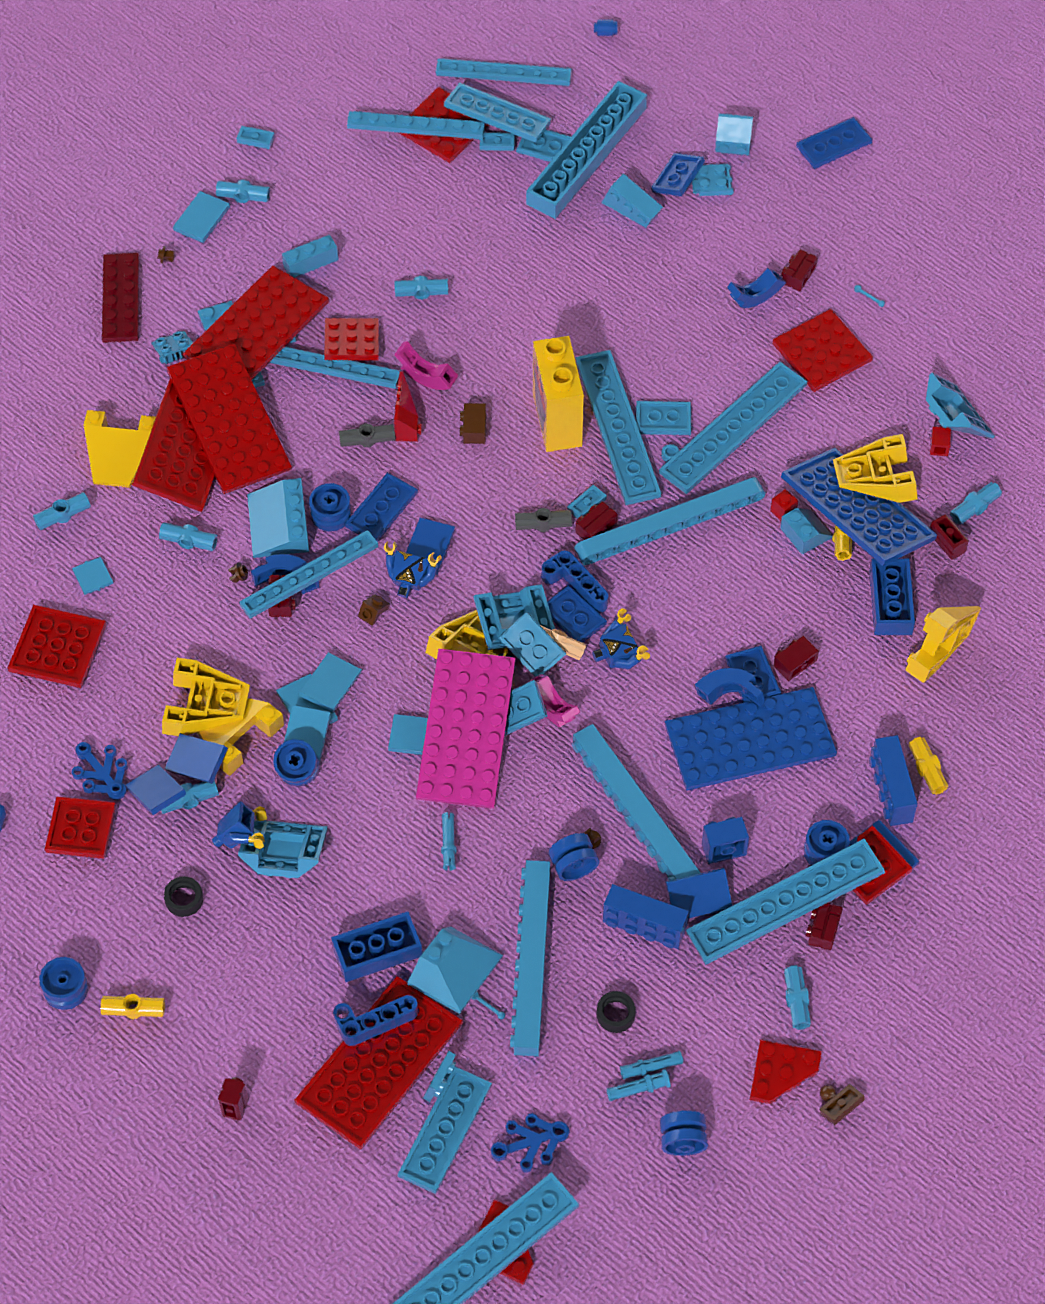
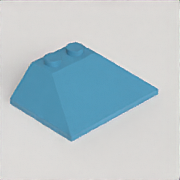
M934 373L929 375L926 401L930 405L928 407L929 410L940 418L938 422L944 428L948 427L955 431L992 439L995 437L956 384Z
M542 584L525 587L516 593L492 596L491 592L473 596L488 650L507 647L499 639V636L526 611L539 625L551 630L555 629Z
M254 820L253 834L259 832L264 836V847L257 849L253 842L241 844L238 856L257 874L299 878L318 864L328 827Z
M453 927L442 928L420 956L410 976L408 985L460 1014L503 958V955Z

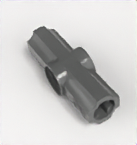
M362 424L357 429L339 431L340 446L361 445L363 447H372L378 442L394 441V425L373 427L371 424Z
M540 508L536 512L515 513L516 530L537 529L540 532H547L551 528L572 527L571 510L550 511L546 508Z

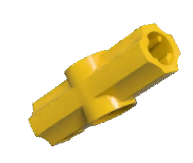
M835 525V532L832 536V540L835 543V556L837 560L841 561L850 559L852 556V539Z
M924 737L914 738L909 742L908 746L916 760V768L921 777L924 776L932 794L938 795L948 789V784L941 772L938 757L932 754Z
M129 994L125 997L103 996L101 999V1015H118L137 1019L140 1016L163 1017L165 1014L164 998L139 997L136 994ZM132 1004L137 1005V1007L134 1009L129 1008V1006Z

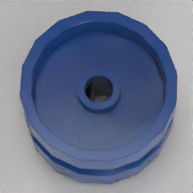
M328 483L320 485L312 491L309 497V506L313 524L324 531H337L344 528L346 521L351 517L350 496L347 490L341 485Z
M293 739L285 741L274 753L273 764L275 771L284 782L291 786L300 787L308 785L319 773L320 762L318 755L303 740Z
M821 820L814 823L806 834L804 844V857L808 864L812 866L849 847L850 837L846 828L832 820Z
M577 833L566 836L553 844L549 849L548 854L552 863L556 865L555 870L561 880L573 881L590 874L599 865L600 860L595 850L592 849L593 845L587 834Z
M55 958L49 961L41 970L39 976L40 987L47 1003L52 1007L60 1010L73 1009L86 998L88 982L82 966L73 958Z
M676 1111L661 1117L660 1131L663 1134L661 1137L663 1152L669 1155L687 1156L705 1151L708 1148V1136L705 1133L707 1128L705 1115L696 1111Z

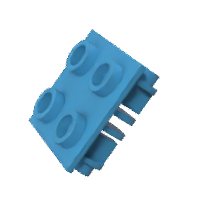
M178 331L171 336L160 337L156 341L151 342V344L160 356L161 364L165 363L166 365L174 362V360L177 361L176 353L182 359L183 353L193 342L185 331Z

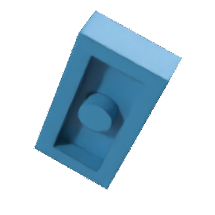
M241 126L236 139L237 143L270 149L275 136L274 132Z
M484 133L483 140L480 139V150L514 151V134Z
M592 485L567 506V510H571V514L578 519L580 516L588 514L589 509L593 505H598L602 501L607 500V495L595 485Z

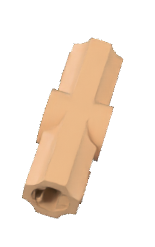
M541 626L566 652V655L580 660L586 644L568 637L566 633L560 630H551Z

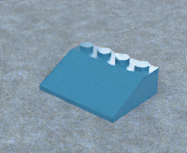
M301 478L282 480L247 494L253 558L309 552Z

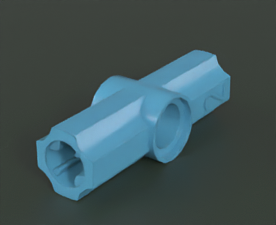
M239 180L237 183L217 181L216 196L234 198L239 203H247L249 200L269 201L270 187L252 185L247 180Z
M417 276L414 280L394 282L395 297L414 296L416 299L423 300L427 299L429 295H448V279L429 280L425 276Z
M990 482L978 492H971L964 499L963 503L950 511L953 522L961 525L972 516L981 515L990 503L1002 495L1000 486Z
M83 492L67 500H56L52 507L33 515L38 529L42 530L58 522L67 523L70 521L71 516L90 508L91 505L88 497Z
M164 522L161 524L159 539L176 542L185 549L197 547L213 551L217 545V535L199 531L197 527L189 524L182 527Z
M213 781V784L201 782L195 785L191 783L181 785L186 795L161 810V813L165 814L180 808L192 809L199 802L218 796L219 793L215 781Z
M790 966L784 969L787 987L786 1003L787 1007L790 1008L793 1028L802 1030L811 1025L808 1009L809 994L807 987L805 988L802 967Z

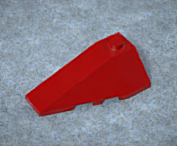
M400 371L394 415L396 441L418 442V434L421 435L422 424L418 423V415L404 372Z

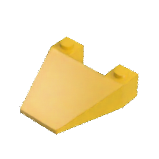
M87 410L83 425L93 484L131 487L153 427L155 416L141 415L138 430L107 427L108 423L104 411Z
M903 434L881 438L833 459L838 484L841 488L898 503L918 499L913 471L893 474L891 465L908 462Z
M939 607L933 613L929 612L924 619L926 623L923 628L927 636L921 649L909 655L905 671L925 683L970 635L981 607Z
M475 610L439 626L429 636L425 653L437 659L438 649L497 656L504 653L503 656H507L509 649L506 647L488 650L478 612Z
M177 657L173 672V686L190 688L186 708L165 706L162 719V734L179 736V734L190 735L243 719L250 689L249 684L197 660Z
M248 698L242 720L197 732L202 740L221 744L228 748L220 769L230 776L243 764L242 753L233 744L253 725L257 726L271 738L284 726L283 714L269 702Z

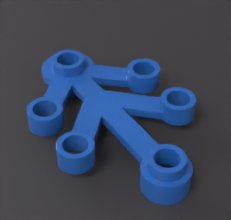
M86 742L79 743L75 749L77 757L82 760L86 759L95 771H86L82 767L76 766L71 771L73 778L76 780H102L106 785H96L92 780L84 781L82 785L84 792L107 793L113 800L122 799L127 791L125 784L122 783L125 770L128 768L127 761L124 758L116 760L117 773L115 780H113L110 773L113 759L117 754L115 746L107 745L104 748L106 757L104 766H102L92 754L90 744ZM121 763H124V764H125V765L122 766V767H119V766H118V765L121 764ZM77 771L81 772L79 775L75 774Z
M533 1113L528 1114L525 1118L527 1127L534 1128L537 1126L546 1131L539 1134L518 1125L514 1120H510L506 1123V1132L510 1135H521L526 1139L508 1145L496 1142L491 1147V1156L496 1161H502L507 1157V1154L530 1147L525 1158L520 1162V1169L528 1173L533 1168V1160L542 1142L550 1140L546 1151L540 1155V1162L548 1166L553 1161V1153L558 1142L565 1141L569 1136L567 1124L561 1121L551 1124L538 1118ZM530 1118H533V1119L536 1120L534 1123H529V1122H528V1120H529ZM510 1125H514L516 1128L514 1130H510L508 1127ZM561 1130L563 1133L556 1135L555 1131ZM497 1151L503 1152L501 1156H497L495 1153ZM549 1156L550 1160L545 1161L543 1160V1157ZM529 1163L530 1167L525 1168L523 1167V1164Z

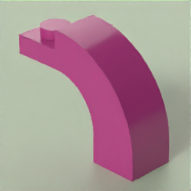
M408 341L403 342L394 354L403 365L400 369L406 375L429 388L436 390L450 389L458 378L457 373L448 363L436 365L426 361Z
M539 674L528 681H537L547 711V718L556 726L561 727L576 718L575 715L580 713L576 705L566 703L559 696L548 675Z

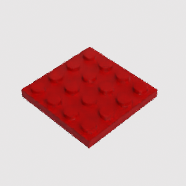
M439 86L409 115L482 122L444 107V102L451 93ZM399 133L448 163H451L474 140L470 138Z
M832 309L787 331L772 341L775 348L799 376L807 381V385L813 392L868 364L873 359V356Z
M33 604L8 665V671L82 688L105 630L106 621Z

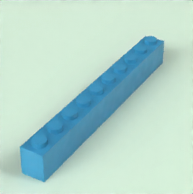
M594 724L573 734L572 747L574 751L580 753L583 757L584 765L587 768L590 767L593 771L594 779L603 785L606 796L613 799L616 810L619 813H623L627 825L630 828L633 827L637 839L645 844L647 853L651 858H655L659 870L662 873L665 872L668 876V881L700 874L698 868Z
M526 860V868H522L521 880H525V886L520 888V898H524L523 904H519V916H522V922H518V934H521V941H517L516 953H520V959H516L515 971L519 972V977L514 978V990H518L517 997H513V1009H516V1016H512L511 1028H515V1035L510 1037V1047L514 1048V1055L539 1056L550 862Z

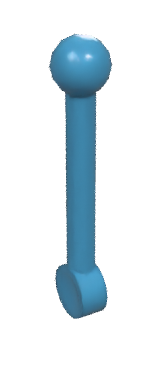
M860 285L854 287L855 292L864 294L878 303L879 307L885 305L883 300H878L861 289Z
M478 992L472 997L473 1000H478L497 1014L499 1019L505 1018L503 1011H498L482 999Z

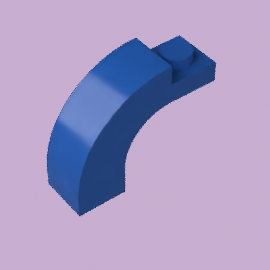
M767 268L754 282L744 286L731 282L727 288L731 292L730 296L741 308H752L773 297L786 282L775 270Z
M277 554L265 557V565L257 566L251 570L252 581L257 586L269 581L270 575H288L308 563L293 555ZM319 581L301 590L302 595L319 588Z
M719 669L705 675L695 684L697 694L710 705L719 697L729 692L742 693L759 707L765 703L764 691L756 684L755 676L741 669Z

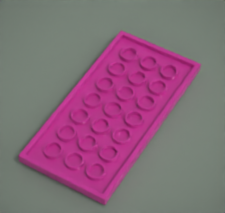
M438 649L416 799L494 809L516 658Z

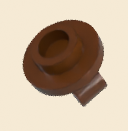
M163 246V249L158 251L157 259H160L162 264L163 260L173 262L175 251L165 250L166 246Z
M236 563L234 567L228 569V572L232 575L234 574V576L229 578L233 583L247 579L248 570L245 565Z
M591 828L587 829L584 834H587L593 845L592 849H596L601 844V836Z

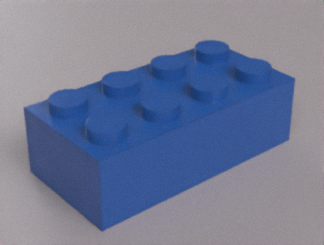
M871 559L869 575L874 635H912L915 618L910 560L897 559L882 566L875 559Z
M896 735L875 739L874 746L871 747L872 755L869 756V764L875 771L874 782L880 789L878 796L880 802H883L885 807L883 808L885 820L888 819L890 826L913 823L918 804L899 737Z
M612 884L603 905V922L607 926L612 928L618 927L629 934L643 936L648 941H657L667 948L679 949L687 930L689 911Z
M408 911L331 937L332 948L345 983L414 960L423 954L421 942Z

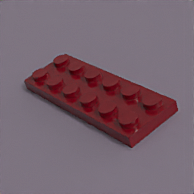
M139 253L103 254L102 342L138 341Z

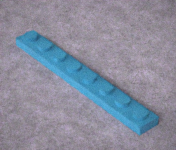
M438 59L436 76L570 86L571 69Z
M349 111L347 128L483 140L485 122Z
M284 347L269 362L397 389L400 372L399 370L351 360H324V355L288 347Z
M367 530L239 602L240 607L251 619L378 548V542Z

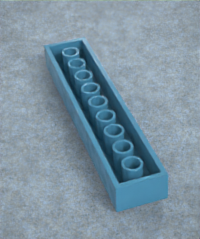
M618 81L527 189L526 205L556 219L646 110L647 94Z

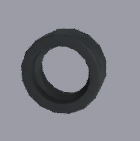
M186 876L177 877L166 885L164 900L169 912L175 916L187 917L195 914L201 908L203 893L199 883L193 878ZM180 888H190L195 892V899L188 905L179 906L173 903L172 894Z
M612 991L600 998L597 1003L596 1017L603 1029L613 1033H620L632 1026L635 1020L636 1007L629 995L620 991ZM613 1002L622 1003L628 1009V1016L623 1021H610L604 1015L605 1006Z

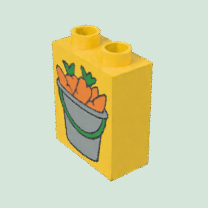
M569 336L533 341V397L546 452L582 447L584 394Z

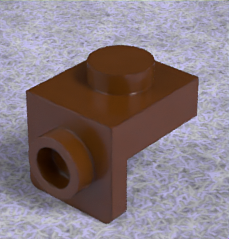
M374 594L362 602L358 617L368 624L374 625L378 615L387 611L390 603L381 596Z

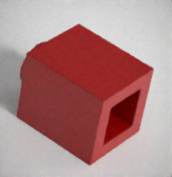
M942 426L932 427L930 455L948 457L951 439L950 428Z
M784 489L772 498L770 512L781 521L783 515L797 508L798 500Z

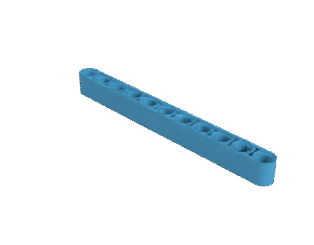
M753 477L583 540L576 544L574 549L581 563L589 565L758 502L765 497L766 493L758 479Z

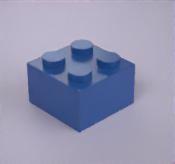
M730 817L725 821H713L703 826L701 844L708 865L747 855L749 835L742 817Z

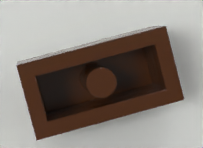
M464 403V410H460V421H463V425H460V436H463V444H485L486 403Z

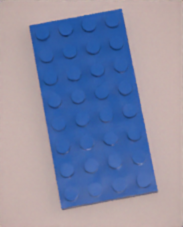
M836 448L830 449L782 472L781 478L882 566L936 540L937 534L901 503L839 487L833 459L843 454Z
M811 687L764 698L765 703L760 707L753 701L666 720L664 725L686 791L835 757L837 751L814 688Z

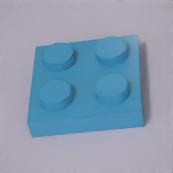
M448 1051L423 1099L430 1102L433 1097L437 1098L447 1082L446 1080L456 1065L453 1062L456 1054Z

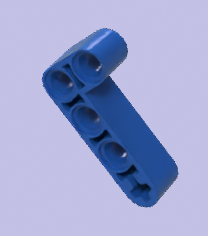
M561 551L542 564L541 577L544 583L554 584L564 578L598 613L607 610V591L571 552Z
M406 995L358 1017H355L348 1004L340 1003L333 1010L334 1021L345 1044L354 1046L415 1019L418 1015L417 1000L413 996ZM343 1013L348 1015L345 1018L338 1017L340 1014ZM387 1014H392V1015H394L393 1018H390V1019L385 1018V1016H386ZM367 1023H375L373 1027L366 1026ZM349 1031H355V1032H356V1034H354V1035H352V1036H351V1035H347V1033H348Z

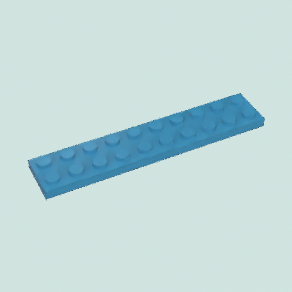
M611 350L576 357V364L625 506L661 498L659 485Z
M779 362L659 469V474L685 494L689 493L807 386V381Z
M863 839L692 926L686 932L704 964L707 965L884 874L885 871L866 840Z
M551 1172L393 1304H463L579 1207V1203Z

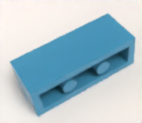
M327 235L282 253L283 267L287 274L295 278L338 261L337 246L332 237Z

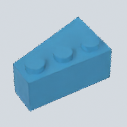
M624 173L610 187L602 201L604 205L645 228L658 216L663 208Z

